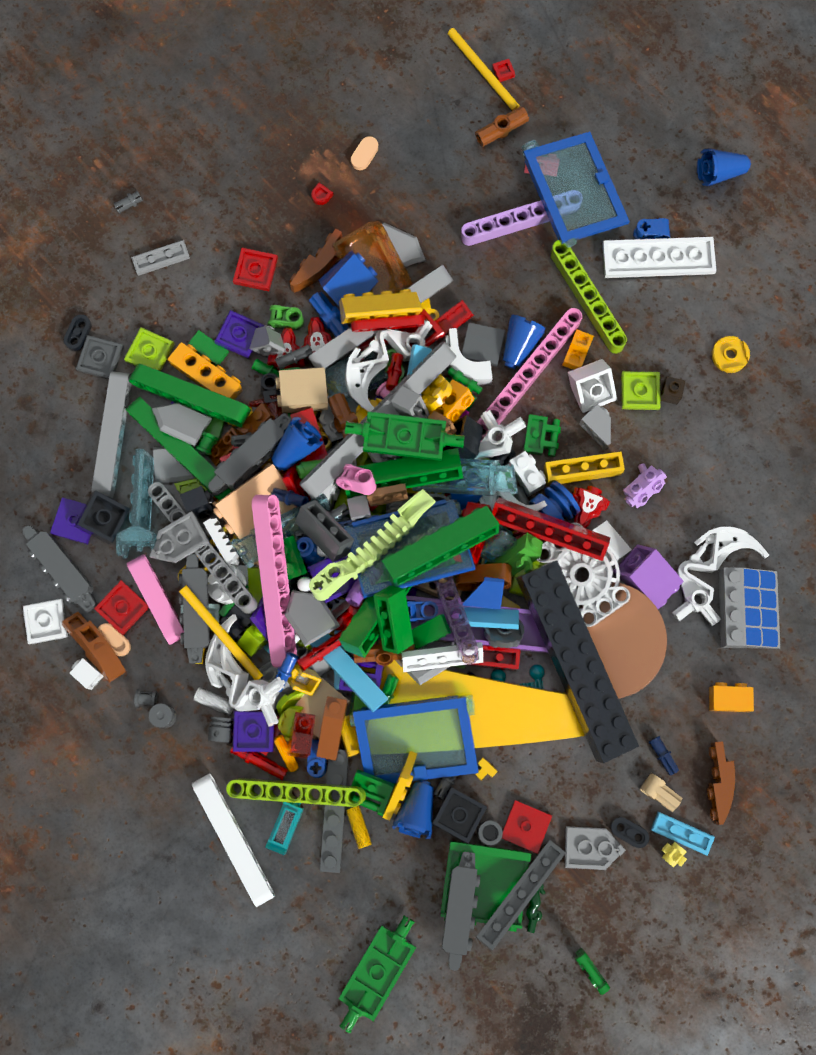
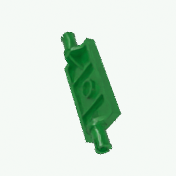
M368 412L367 420L364 424L346 421L345 434L362 435L364 438L363 452L442 461L443 447L445 445L463 448L465 435L447 434L445 432L446 421L376 412Z
M404 915L395 931H391L381 925L338 999L344 1002L349 1009L339 1025L344 1030L349 1022L346 1032H352L351 1030L359 1017L365 1016L374 1022L414 953L416 946L406 939L407 934L415 923L410 919L405 926L409 917Z

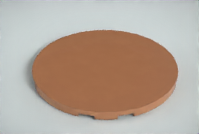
M612 582L611 587H614L616 582ZM619 583L618 587H625L629 590L630 600L595 626L587 627L616 695L618 699L642 690L658 674L667 650V633L663 618L653 602L639 590ZM624 590L616 592V599L618 601L626 599L627 594ZM607 601L601 602L600 610L604 613L608 612L610 604ZM590 612L586 613L583 617L584 622L587 624H591L594 621V615Z

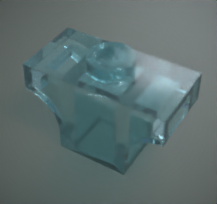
M499 524V533L485 541L480 557L490 563H494L517 545V539L512 536L513 532Z

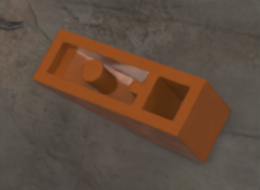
M327 696L316 757L336 761L348 700Z

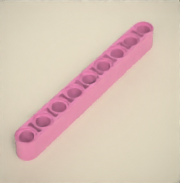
M571 308L563 315L486 410V412L490 410L492 414L498 417L496 420L498 425L579 327L582 319V313L579 309ZM569 317H575L577 321L572 322L569 320ZM557 331H564L566 335L561 336ZM551 344L555 349L549 350L546 345ZM540 358L543 360V363L538 364L534 359ZM529 372L532 374V377L526 378L523 373ZM518 386L521 391L514 392L511 387ZM506 400L509 402V405L502 406L500 401ZM480 417L477 423L483 426V429H485L486 432H488V428L486 427L484 421Z
M255 495L252 499V512L270 659L272 666L278 668L281 667L287 652L297 655L294 629L285 617L290 599L280 507L276 495Z

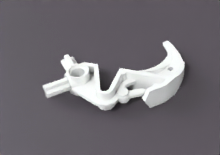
M424 320V326L418 327L415 333L391 329L379 330L376 333L375 340L370 342L369 346L358 358L357 355L361 349L358 347L354 349L348 359L345 383L351 398L368 412L374 409L368 400V387L371 380L387 367L389 358L384 339L388 341L397 353L403 355L404 362L410 361L412 347L409 343L426 347L424 339L432 328L430 322ZM372 351L378 353L375 360L360 363V360L368 356Z
M490 410L483 412L481 418L488 428V432L480 443L478 456L475 459H471L470 463L477 470V477L487 487L486 477L490 474L494 477L491 495L487 489L485 496L483 494L480 498V503L490 505L493 511L495 502L500 495L502 499L535 511L543 509L547 506L545 501L534 505H525L513 496L508 484L506 470L480 463L484 458L510 453L513 443L511 436L525 428V422L519 417L507 426L498 425ZM502 433L501 440L496 441V436Z
M719 527L709 530L694 542L698 546L705 540L703 546L701 545L697 552L690 556L688 561L682 562L679 565L678 575L684 581L681 587L685 603L672 612L673 617L678 621H681L692 611H700L711 626L721 620L709 605L713 600L714 588L690 574L687 569L713 573L719 569L730 553L741 548L753 549L761 554L764 559L769 556L756 539L746 531L735 527ZM708 544H712L710 559L702 562L700 559L701 555L705 552ZM695 595H698V596L701 597V599H702V603H701V604H697V603L695 602V600H694V596H695Z
M236 614L230 616L221 625L227 633H229L230 627L237 620ZM214 634L205 659L206 671L211 685L218 688L224 685L226 694L229 696V703L237 711L262 710L268 727L277 724L278 719L272 704L275 701V694L284 688L285 681L277 677L270 683L264 680H253L247 684L249 673L244 672L240 668L228 648ZM223 673L231 676L232 685Z

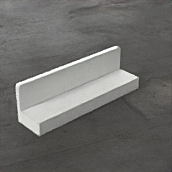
M482 642L401 652L403 672L483 662Z

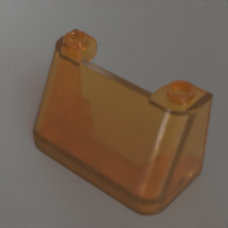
M368 222L333 243L334 253L339 259L344 258L351 250L355 254L359 252L366 260L363 263L367 268L371 266L378 275L375 277L379 282L370 291L374 295H381L383 291H392V294L400 293V290L408 289L413 285L403 262L381 222Z

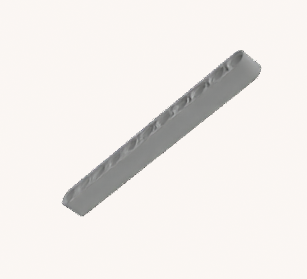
M444 341L441 342L423 359V362L421 361L412 370L413 373L411 375L409 373L371 412L400 415L391 402L393 395L399 391L401 386L421 394L456 358L454 352ZM367 416L360 423L364 424V422H366ZM348 434L299 483L312 499L318 497L344 471L345 464H351L363 452L364 438L362 435Z

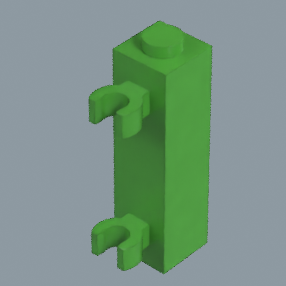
M527 532L485 564H509L512 566V577L524 568L525 573L532 570V563L541 557L543 542Z

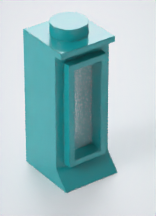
M283 802L265 848L282 855L286 854L304 808L300 807L301 803Z

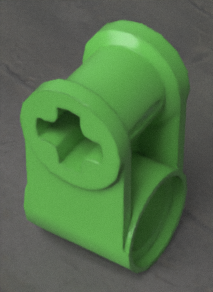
M280 305L270 306L271 315L267 323L268 326L278 329L292 328L294 330L303 327L304 318L300 309ZM294 316H298V317H299L298 320H296V321H291L292 317H294Z

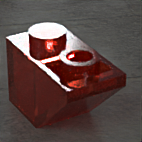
M295 712L289 735L287 756L300 758L310 756L315 715Z

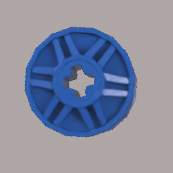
M557 481L552 482L550 487L545 488L544 491L547 497L539 493L529 501V505L545 501L547 506L538 512L563 521V517L571 520L573 515H577L580 512V507L573 495Z

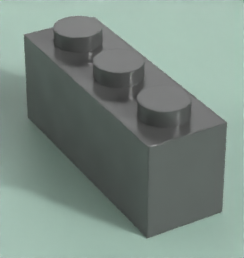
M316 500L300 507L295 523L328 558L335 562L347 556L354 542L351 535Z

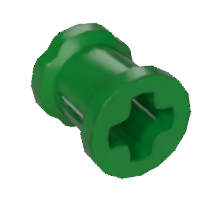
M203 431V438L195 449L211 456L213 445L219 439Z

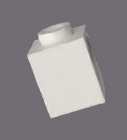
M84 658L77 660L72 666L73 670L70 672L77 681L90 690L104 677L90 661Z

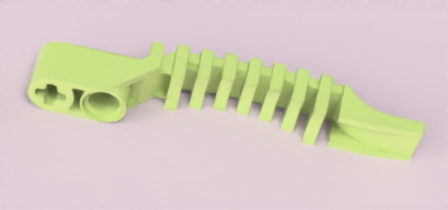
M422 489L397 510L400 515L399 518L394 514L390 516L393 523L390 525L386 522L384 524L386 530L382 531L380 528L377 531L379 535L377 538L373 535L370 538V544L367 541L363 544L364 549L360 547L356 549L357 555L350 552L346 560L328 564L309 583V588L314 598L319 601L326 600L350 578L355 580L358 578V573L363 574L368 566L371 567L374 561L381 559V555L388 553L387 550L389 548L392 549L397 541L400 542L404 535L406 536L410 533L409 530L414 528L418 519L435 503V500ZM333 573H340L337 577H331Z

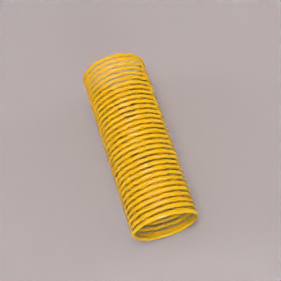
M360 806L347 809V815L350 818V825L355 834L354 837L357 840L358 849L372 845Z

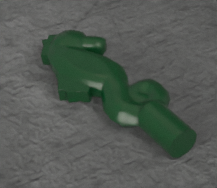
M542 884L530 900L531 905L526 912V916L529 919L527 932L535 933L536 924L542 919V912L538 908L541 904L539 891L542 895L546 893L543 889L544 884Z

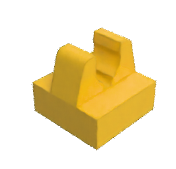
M484 757L478 762L481 768L479 773H476V776L480 780L487 774L493 777L498 772Z

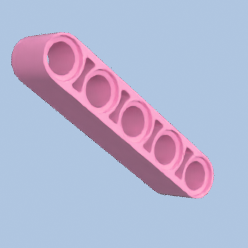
M142 554L126 563L168 644L171 645L180 640V634L184 633V627L180 625V619L147 557Z

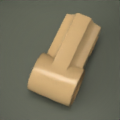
M651 773L640 790L673 812L680 805L683 798L667 787L662 779Z

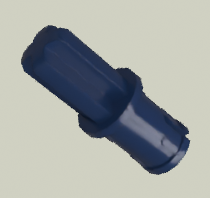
M274 488L271 492V495H276L279 501L285 502L288 506L301 507L309 502L307 496L296 494L293 490L286 491Z
M658 736L649 741V744L658 756L657 760L661 761L668 775L671 776L677 773L679 769L670 755L671 751L667 750L661 737Z

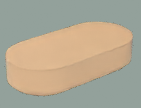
M365 137L362 139L351 156V164L354 169L364 170L368 167L378 151V142L375 138Z
M104 623L98 627V630L117 656H125L129 653L131 649L129 640L111 624Z

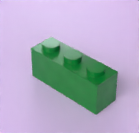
M389 585L373 596L382 648L384 651L399 654L412 646L414 641L405 589Z

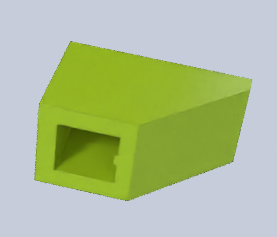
M253 624L246 629L237 644L252 657L268 641Z

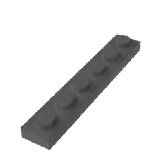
M338 750L336 761L328 759L326 784L347 786L349 757H347L345 750ZM333 790L331 793L332 798L339 800V792ZM325 805L320 872L340 873L345 806Z
M549 840L476 936V939L493 951L566 852Z

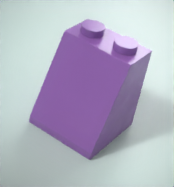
M637 544L619 563L620 580L625 585L631 586L646 595L657 609L664 606L667 599L676 593L684 582L654 548Z

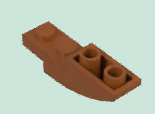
M335 229L333 233H330L326 238V244L323 248H319L315 257L309 255L307 259H303L297 274L294 273L289 283L292 292H298L312 285L334 266L339 259L337 248L343 240L341 231Z
M261 403L246 419L243 427H238L237 429L231 427L213 446L212 454L209 457L215 466L221 463L219 458L233 451L231 445L232 436L246 435L248 432L254 434L261 423L268 421L270 418L272 420L275 418L266 404Z
M79 612L62 621V626L82 647L85 651V656L109 683L126 672L112 647L91 621L87 622Z
M713 742L711 747H709V756L713 759L712 776L713 779H716V783L709 784L707 797L712 803V808H710L711 820L714 821V824L722 825L728 816L734 796L735 766L734 761H726L723 742Z

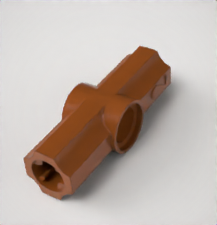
M520 106L506 115H498L494 122L476 131L475 136L480 146L484 147L498 138H505L510 131L528 122L527 111L524 107Z
M338 393L329 397L328 403L334 415L335 428L338 433L342 434L344 439L348 435L345 434L346 421L358 423V418L354 412H351L344 394Z
M381 639L372 646L365 658L354 654V663L376 662L381 666H387L393 660H402L401 653L395 654L384 651ZM414 644L402 652L414 651Z

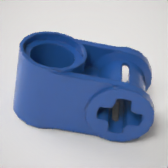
M666 218L641 219L633 232L635 240L670 238L669 220Z
M407 601L410 622L431 620L438 614L439 609L434 602ZM425 606H431L434 609L432 616L424 614Z
M308 739L307 772L314 778H321L327 770V759L316 757L319 739ZM316 763L322 767L318 774L312 770V767H316Z

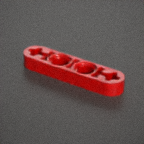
M423 315L351 321L352 332L424 326Z

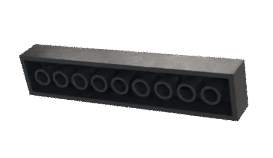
M558 561L549 562L516 577L596 762L606 763L639 747Z

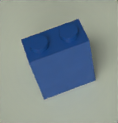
M351 250L319 279L322 288L338 306L339 300L344 298L343 295L355 294V297L362 296L363 293L370 292L379 282L375 277L378 274L371 266L367 268L363 263L366 260L359 252L355 254Z

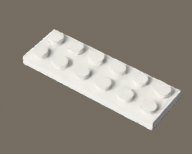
M713 237L606 240L602 243L605 278L707 275L716 273Z

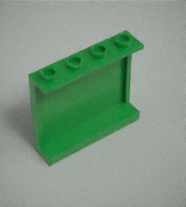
M450 841L440 916L444 917L445 921L451 872L455 867L459 866L462 853L471 852L475 853V869H478L477 874L480 875L479 887H475L474 893L475 896H478L477 907L472 909V917H475L474 926H476L477 922L485 923L486 925L528 869L531 853ZM523 911L508 931L517 932V928L522 929Z

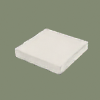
M63 599L23 606L28 644L68 637V632L62 626V621L66 619Z

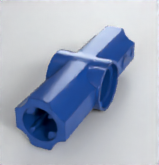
M322 291L315 293L309 299V303L318 313L323 325L328 330H331L335 337L349 329L347 324H341L340 311L336 306H332Z

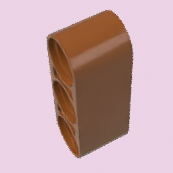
M506 563L475 565V570L455 576V588L460 591H475L484 581V577L504 579L503 589H508L511 587L512 566Z

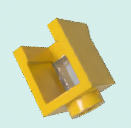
M295 663L291 672L292 676L288 678L287 682L293 690L312 696L322 679L315 670L307 668L303 671L299 664Z

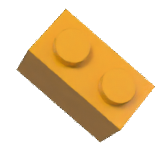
M716 682L715 686L709 687V711L753 712V687H747L746 683H735V687L727 686V683Z

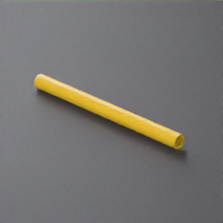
M455 28L450 29L448 36L512 111L520 107Z
M186 585L179 590L180 594L252 678L259 680L263 676L260 670Z

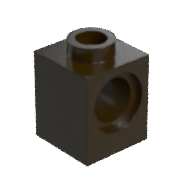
M667 376L662 384L660 401L677 405L682 399L686 380Z

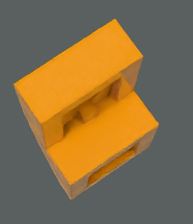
M576 329L562 366L573 370L582 367L594 336Z

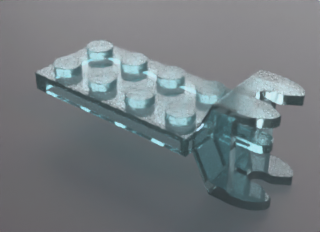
M136 449L135 455H133V466L135 469L131 481L134 486L133 493L130 495L132 511L129 514V521L132 526L117 533L116 538L117 555L123 556V559L128 558L130 547H137L138 552H142L143 547H151L152 551L157 540V534L150 531L152 498L148 494V488L153 484L154 458L144 449Z

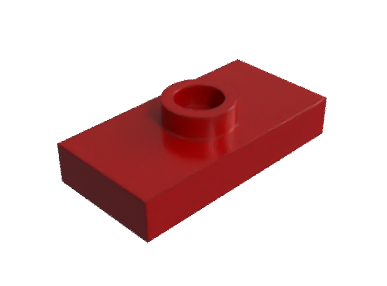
M461 300L437 318L435 322L446 336L449 335V329H457L474 315L465 302Z

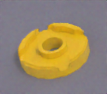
M726 336L719 339L712 349L714 365L726 373H735L742 370L750 358V350L747 344L736 336ZM726 351H733L735 358H729L726 355Z

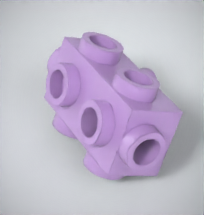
M645 464L638 466L641 474L623 490L626 496L625 501L629 506H635L636 508L643 506L653 494L660 492L665 485L664 479L667 477L661 469L657 470L652 465L647 469Z

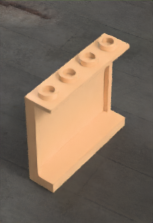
M271 463L265 465L262 471L220 501L212 503L215 506L213 509L214 513L219 519L223 518L227 523L224 525L230 535L234 533L237 537L236 544L241 550L245 549L249 555L246 557L252 566L256 564L258 567L259 561L252 499L255 495H271L274 488L288 491L282 476ZM279 501L283 539L294 536L295 541H298L293 532L300 529L295 523L299 512L296 506H288L285 502Z

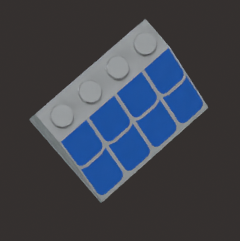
M728 567L718 571L721 648L780 649L777 571Z

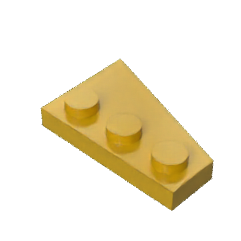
M409 752L405 766L402 768L382 818L390 821L393 813L397 815L401 806L399 800H404L407 793L405 787H410L414 777L410 774L417 753Z

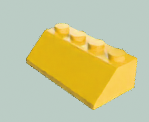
M410 289L400 290V293L392 294V291H383L381 295H374L373 292H368L355 297V294L343 295L344 298L339 300L341 324L351 323V321L419 315L422 312L417 292H411Z

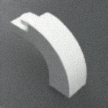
M449 329V335L445 336L446 344L450 346L449 348L456 355L454 361L448 366L449 370L451 367L457 371L460 370L464 373V376L478 382V385H491V362H473L466 359L459 350L457 329Z

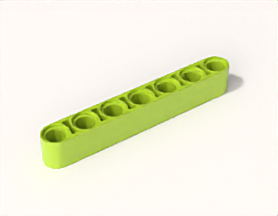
M561 240L556 241L551 251L553 262L608 350L612 353H620L627 342L625 333L567 242L562 243ZM561 249L564 253H558L556 250ZM570 264L573 268H567L565 265ZM580 279L583 283L578 284L575 280ZM589 294L592 296V299H587L584 295ZM598 309L602 314H596L594 310ZM603 325H609L612 329L607 330ZM613 340L620 341L621 345H615Z
M238 778L230 781L226 787L227 794L230 797L239 799L357 807L366 799L364 789L358 786ZM235 783L240 784V793L234 790ZM255 784L261 788L259 795L253 790ZM274 786H278L280 788L279 796H276L273 793ZM294 787L300 790L298 798L292 794ZM313 788L319 790V799H315L312 796ZM333 790L339 792V800L332 798L331 793ZM353 791L360 795L358 802L353 801L351 798Z

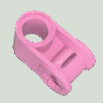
M345 464L341 477H338L336 480L337 485L342 489L351 490L363 495L372 494L376 490V483L372 472L352 464Z

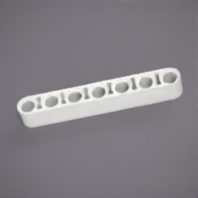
M209 773L193 782L192 787L254 905L258 907L274 898L275 894L212 775Z

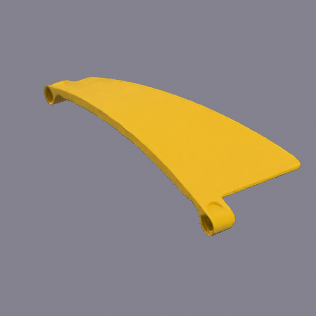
M395 660L383 668L380 690L383 689L389 674L399 678L393 693L394 699H391L390 704L458 695L459 698L466 697L475 748L585 736L566 693L533 688L451 670H444L422 685H419L407 672H403V668ZM360 667L366 672L374 674L376 672L374 668ZM458 708L371 719L368 722L367 736L371 754L464 749Z

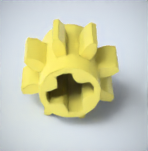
M676 842L672 845L667 843L662 848V851L665 853L662 858L673 868L676 864L682 866L687 860L684 857L686 851Z

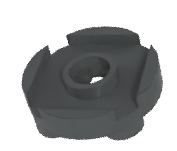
M520 619L519 628L505 629L508 632L501 631V628L484 627V635L489 641V645L494 648L517 647L520 645L524 634V625Z

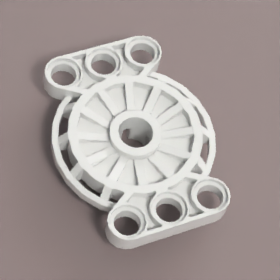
M572 523V524H574V525L583 527V526H582L581 524H579V523ZM548 541L542 544V549L549 551V557L546 560L539 558L537 561L541 563L558 561L578 608L580 605H584L583 609H579L582 617L588 612L594 615V621L591 624L585 623L587 627L595 626L630 600L629 590L625 587H618L620 569L617 559L609 548L607 552L613 559L611 562L606 555L603 561L564 547L558 549L555 547V544ZM614 565L616 567V578H613L612 566ZM579 568H586L589 571V578L585 582L577 580ZM612 582H616L614 587H611ZM624 590L627 597L624 601L616 599L617 591ZM603 601H607L610 604V610L606 613L600 610V604Z

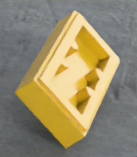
M353 715L345 716L341 735L347 757L360 754Z

